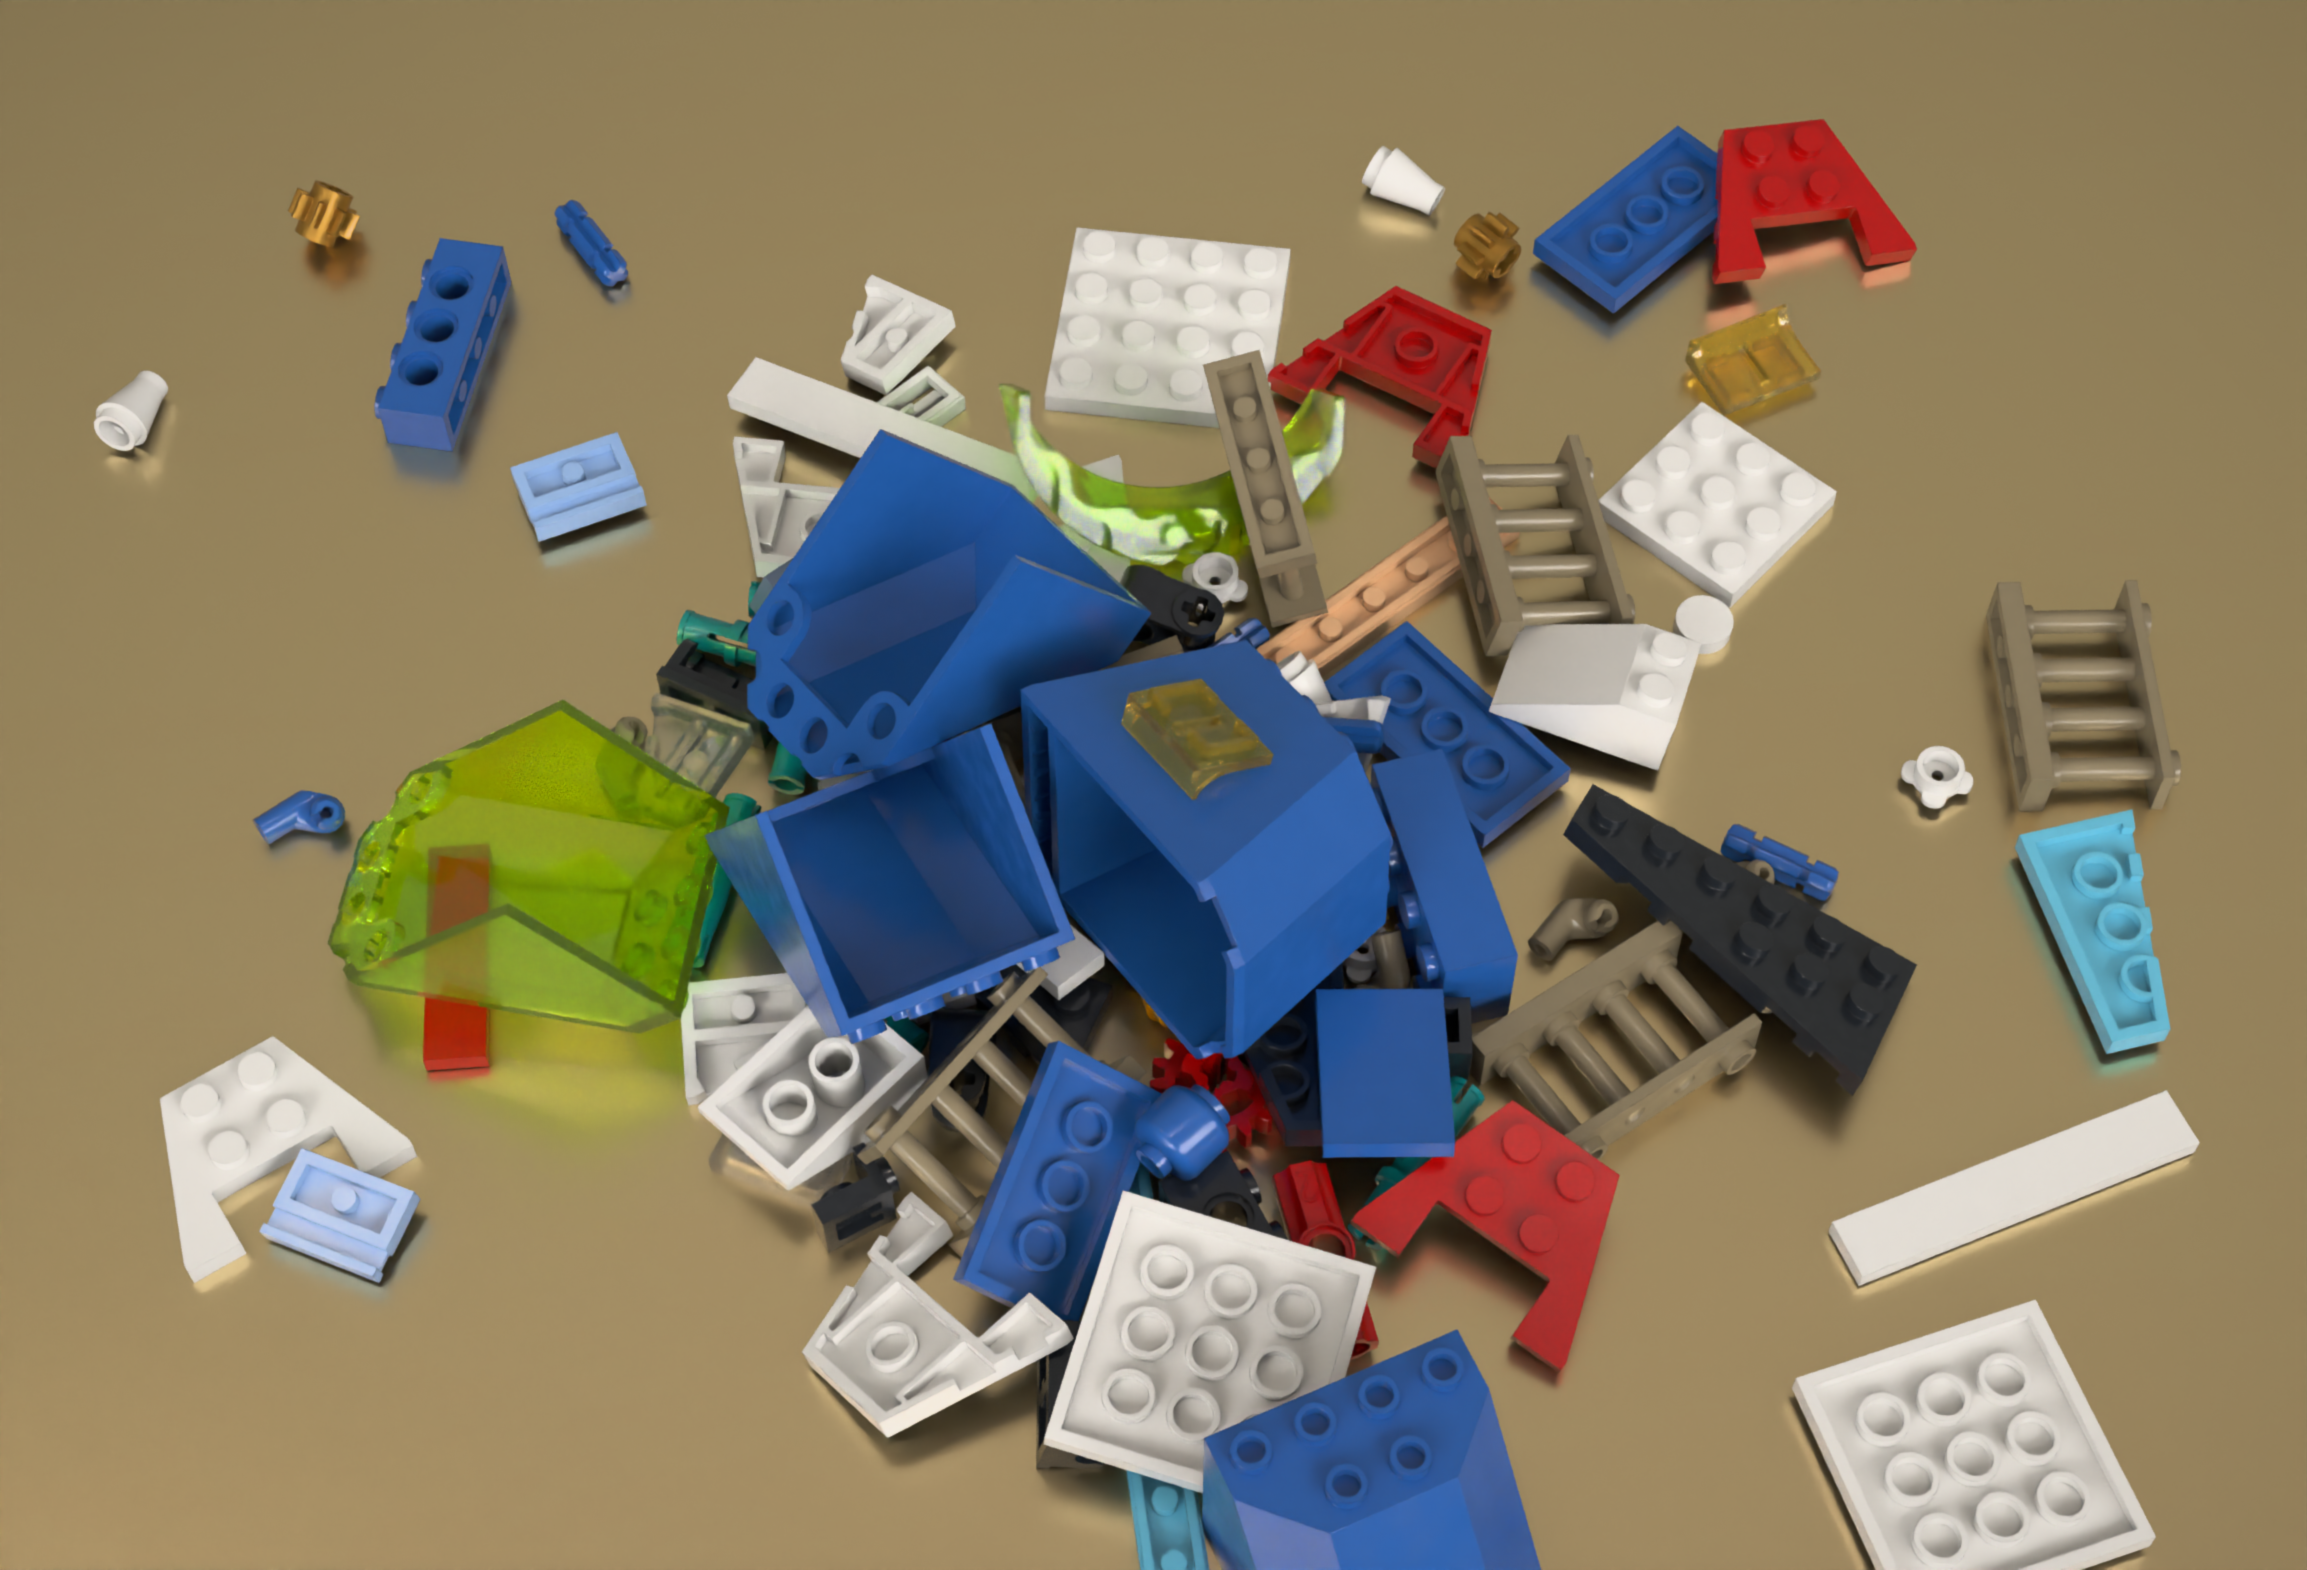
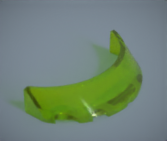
M1001 383L999 385L1013 448L1028 481L1047 507L1064 524L1089 542L1122 557L1158 565H1165L1175 560L1189 565L1195 563L1202 555L1212 552L1232 556L1240 553L1241 548L1250 545L1231 470L1204 481L1173 487H1143L1109 480L1075 464L1043 438L1029 420L1031 398L1029 390L1014 384ZM1311 389L1299 410L1282 430L1301 504L1310 497L1325 475H1331L1342 454L1345 397L1323 389Z

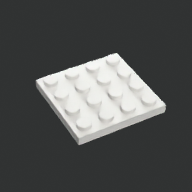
M1076 228L1044 396L1045 410L1219 428L1203 365L1260 350L1268 379L1269 372L1275 367L1291 249Z
M1123 1191L1047 1427L1044 1445L1203 1493L1205 1437L1345 1378L1376 1267Z
M2036 1300L1797 1377L1794 1381L1792 1390L1875 1570H2082L2150 1547L2156 1538Z

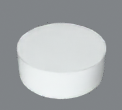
M1706 595L1693 596L1683 601L1678 607L1673 623V633L1702 643L1699 654L1714 653L1722 649L1729 641L1734 623L1733 615L1726 604L1717 598Z

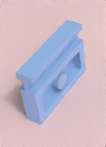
M618 432L510 467L514 484L539 542L647 506L644 491L638 483L636 473Z
M301 1148L273 1203L275 1209L268 1223H263L259 1232L266 1239L380 1283L384 1275L381 1271L388 1257L393 1256L421 1199L414 1191Z

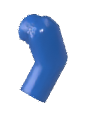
M301 790L253 819V822L263 839L270 845L294 829L316 833L336 831L345 819V810L342 803L333 796Z

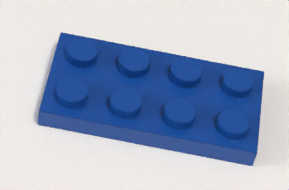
M1676 126L1534 240L1533 254L1614 314L1714 232L1718 215V200L1715 199L1717 153L1681 127Z
M1405 621L1324 682L1332 701L1381 695L1391 698L1383 721L1384 737L1382 749L1379 752L1388 761L1443 749L1475 839L1482 848L1569 781L1571 768L1521 723L1489 712L1493 698L1408 621Z
M1060 1041L1048 1043L953 1280L1010 1308H1013L1030 1292L1061 1320L1079 1321L1094 1283L1122 1192H1129L1141 1162L1136 1155V1151L1142 1145L1135 1134V1122L1162 1093Z

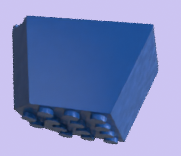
M1247 640L1032 684L1020 689L1025 811L1062 906L1100 950L1104 952L1107 958L1195 1059H1204L1214 1053H1223L1224 1058H1233L1243 1053L1386 923L1387 895L1390 891L1388 879L1390 849L1393 846V840L1354 744L1345 733L1337 732L1319 714L1316 705L1308 696L1301 695L1282 676L1275 662L1271 659H1265Z

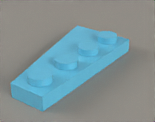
M2133 810L2021 834L2015 845V850L2106 1054L2165 1041L2170 1031L2159 960L2157 957H2154L2150 936L2153 930L2150 908L2145 907L2141 884L2144 876L2140 853H2136L2133 832L2136 827Z

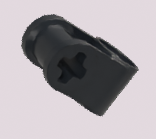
M1131 565L1125 569L1120 584L1151 612V615L1132 641L1152 645L1177 635L1184 653L1205 649L1215 642L1216 632L1220 628L1224 616L1222 603L1216 595L1207 590L1199 589L1168 577L1152 567ZM1198 604L1204 606L1201 613L1196 611ZM1189 622L1195 623V624H1197L1199 627L1191 626V625L1188 624V623H1189ZM1185 637L1191 638L1189 645H1184Z
M940 1008L932 1012L929 1034L930 1064L928 1077L989 1010ZM996 1033L989 1039L995 1046ZM971 1059L949 1085L955 1091H962L960 1096L983 1119L985 1118L988 1109L990 1076ZM931 1104L933 1117L941 1127L949 1131L960 1132Z

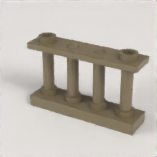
M1260 350L1204 364L1207 383L1271 625L1276 627L1328 613L1315 565L1317 564L1315 551Z
M1567 435L1555 463L1486 465L1482 459L1477 457L1472 436H1450L1435 473L1485 656L1508 655L1518 632L1523 631L1525 626L1550 624H1634V600L1630 594H1626L1593 485V464L1590 458L1584 455L1579 435ZM1556 486L1563 509L1498 510L1495 504L1490 503L1486 487ZM1570 531L1576 554L1511 556L1508 550L1503 549L1499 533ZM1583 577L1590 601L1524 603L1521 597H1517L1512 579Z
M2125 580L2116 606L2112 610L2034 611L2032 605L2024 604L2021 582H1997L1986 619L2019 811H2043L2052 788H2058L2060 782L2137 780L2145 781L2150 809H2162L2172 786H2177L2180 782L2181 760L2178 751L2170 749L2148 638L2152 624L2151 610L2148 603H2141L2137 580ZM2116 633L2121 658L2042 659L2040 653H2033L2031 640L2034 634ZM2125 681L2130 707L2051 708L2049 702H2042L2039 688H2041L2042 682ZM2135 730L2140 757L2060 758L2058 752L2050 751L2048 737H2050L2051 732Z
M1656 921L1472 1036L1473 1055L1470 1074L1480 1086L1498 1074L1503 1078L1509 1076L1549 1126L1600 1160L1607 1152L1610 1144L1721 1072L1725 1071L1727 1075H1731L1745 1067L1756 1054L1755 1045L1762 1022L1755 1014H1752L1729 1029L1675 967L1678 962L1677 955L1683 934L1682 930L1672 921L1664 926L1659 921ZM1645 981L1649 984L1657 983L1708 1043L1680 1060L1627 999L1629 992ZM1596 1012L1600 1015L1608 1014L1659 1075L1631 1092L1578 1030L1580 1023ZM1547 1043L1551 1046L1559 1045L1609 1104V1107L1581 1124L1528 1061L1530 1054Z
M1041 967L1033 969L1022 977H1019L1013 971L1003 979L1002 983L994 988L987 997L994 1006L898 1111L889 1105L870 1123L864 1131L870 1142L857 1155L865 1164H868L885 1155L890 1149L958 1216L955 1223L962 1230L948 1245L961 1258L986 1198L983 1195L976 1198L907 1129L932 1104L998 1169L1008 1142L949 1083L973 1059L1004 1091L1023 1107L1033 1082L989 1040L1012 1014L1046 1048L1048 1043L1060 1041L1090 1056L1029 996L1048 976ZM1130 1055L1109 1065L1103 1059L1099 1061L1138 1082L1146 1074V1071Z

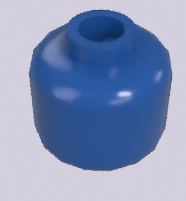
M1195 1084L1191 1088H1187L1181 1085H1173L1136 1120L1134 1126L1135 1134L1142 1145L1136 1151V1155L1141 1163L1160 1179H1164L1170 1174L1184 1181L1192 1180L1228 1146L1230 1137L1226 1124L1230 1121V1116L1217 1098L1202 1086Z

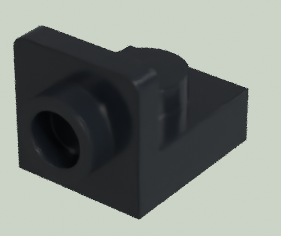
M864 1142L852 1147L855 1169L859 1180L854 1183H840L826 1191L819 1201L811 1204L817 1234L828 1253L897 1219L893 1194L900 1191L897 1178L885 1157L882 1156L868 1164H865L857 1157L859 1152L866 1146Z

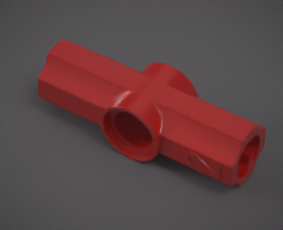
M1309 1160L1289 1165L1285 1170L1272 1176V1185L1288 1240L1355 1260V1242L1351 1234L1345 1229L1326 1163H1314ZM1367 1302L1350 1360L1360 1358L1367 1352L1377 1349L1379 1345Z

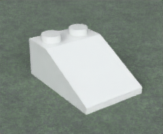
M1550 624L1525 626L1523 631L1518 632L1489 712L1658 771L1677 725L1702 643L1647 624Z
M807 1005L698 1106L700 1114L789 1191L852 1153V1147L862 1142L865 1144L870 1142V1139L864 1134L865 1129L889 1105L898 1111L928 1078L925 1059L918 1050L886 1023V1031L854 1044L850 1043L847 1034L827 1038Z

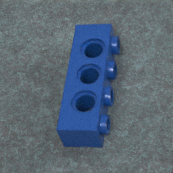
M440 238L433 258L427 259L424 262L421 274L422 288L417 301L412 300L408 306L404 338L402 343H396L393 347L389 379L386 386L379 387L375 397V416L382 421L388 443L453 452L512 283L503 246Z

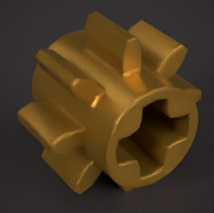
M315 180L310 192L297 188L288 212L292 213L291 217L299 220L295 232L311 241L328 247L334 246L338 235L351 240L360 218L356 214V210L349 208L353 196L336 186Z
M1489 212L1486 217L1479 213L1474 214L1464 222L1454 238V246L1462 254L1455 264L1473 279L1480 276L1485 280L1489 275L1496 279L1504 276L1514 266L1520 256L1521 246L1513 239L1520 228L1501 213L1495 216Z

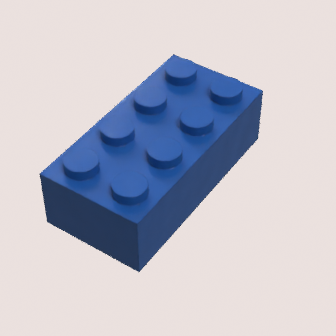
M1443 749L1372 764L1370 785L1393 840V846L1390 849L1388 878L1390 891L1387 895V908L1394 907L1399 923L1395 924V929H1401L1407 959H1412L1417 975L1413 976V989H1443L1444 997H1470L1471 1024L1508 1015L1518 953Z

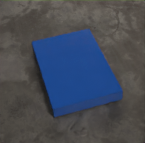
M1316 989L1315 1009L1323 1158L1454 1157L1455 1133L1443 989Z

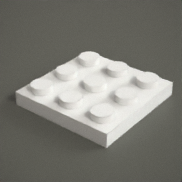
M1701 402L1598 501L1605 522L1731 608L1834 505L1837 491L1704 402Z

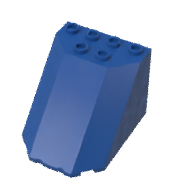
M880 429L748 625V649L756 652V678L753 682L747 684V708L758 720L764 721L769 726V731L791 755L797 756L802 761V766L813 778L824 780L888 767L1021 706L1020 689L1032 684L1098 671L1117 662L1149 618L1151 612L1013 484Z
M991 723L932 746L891 766L873 769L705 835L713 854L827 1038L847 1034L851 1044L871 1038L887 1030L884 1018L892 1016L894 1021L909 1017V1020L931 1013L945 1006L942 994L949 992L952 998L964 993L972 995L1003 982L1000 970L1020 962L1025 972L1044 966L1061 958L1057 949L1058 946L1075 940Z
M1454 1330L1204 1438L1202 1525L1203 1532L1222 1570H1541L1489 1387L1458 1330Z

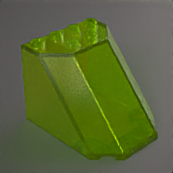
M561 700L409 772L395 791L396 798L390 812L378 822L373 820L358 839L352 868L348 873L338 906V915L328 940V945L333 954L345 961L346 965L342 970L350 982L361 987L641 1034L680 1019L689 998L687 989L694 959L701 947L700 933L707 905L713 895L712 882L718 861L710 849L705 835L726 826L730 807L565 700Z

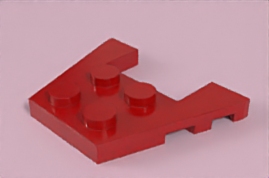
M1824 119L1727 129L1723 131L1718 141L1715 199L1718 200V215L1714 226L1713 244H1716V261L1712 266L1714 284L1761 278L1766 265L1754 229L1849 219L1865 266L1905 262L1912 259L1917 251L1915 242Z
M1394 286L1345 319L1341 330L1326 340L1317 338L1305 346L1302 356L1289 365L1285 366L1283 363H1280L1274 367L1268 374V382L1271 383L1272 391L1311 409L1337 372L1343 371L1434 414L1413 443L1412 458L1437 469L1450 436H1469L1490 348L1492 330L1405 289Z
M1512 1100L1456 1140L1454 1157H1433L1359 1210L1352 1218L1350 1224L1398 1258L1433 1207L1440 1205L1547 1282V1286L1510 1339L1559 1373L1569 1356L1620 1175Z

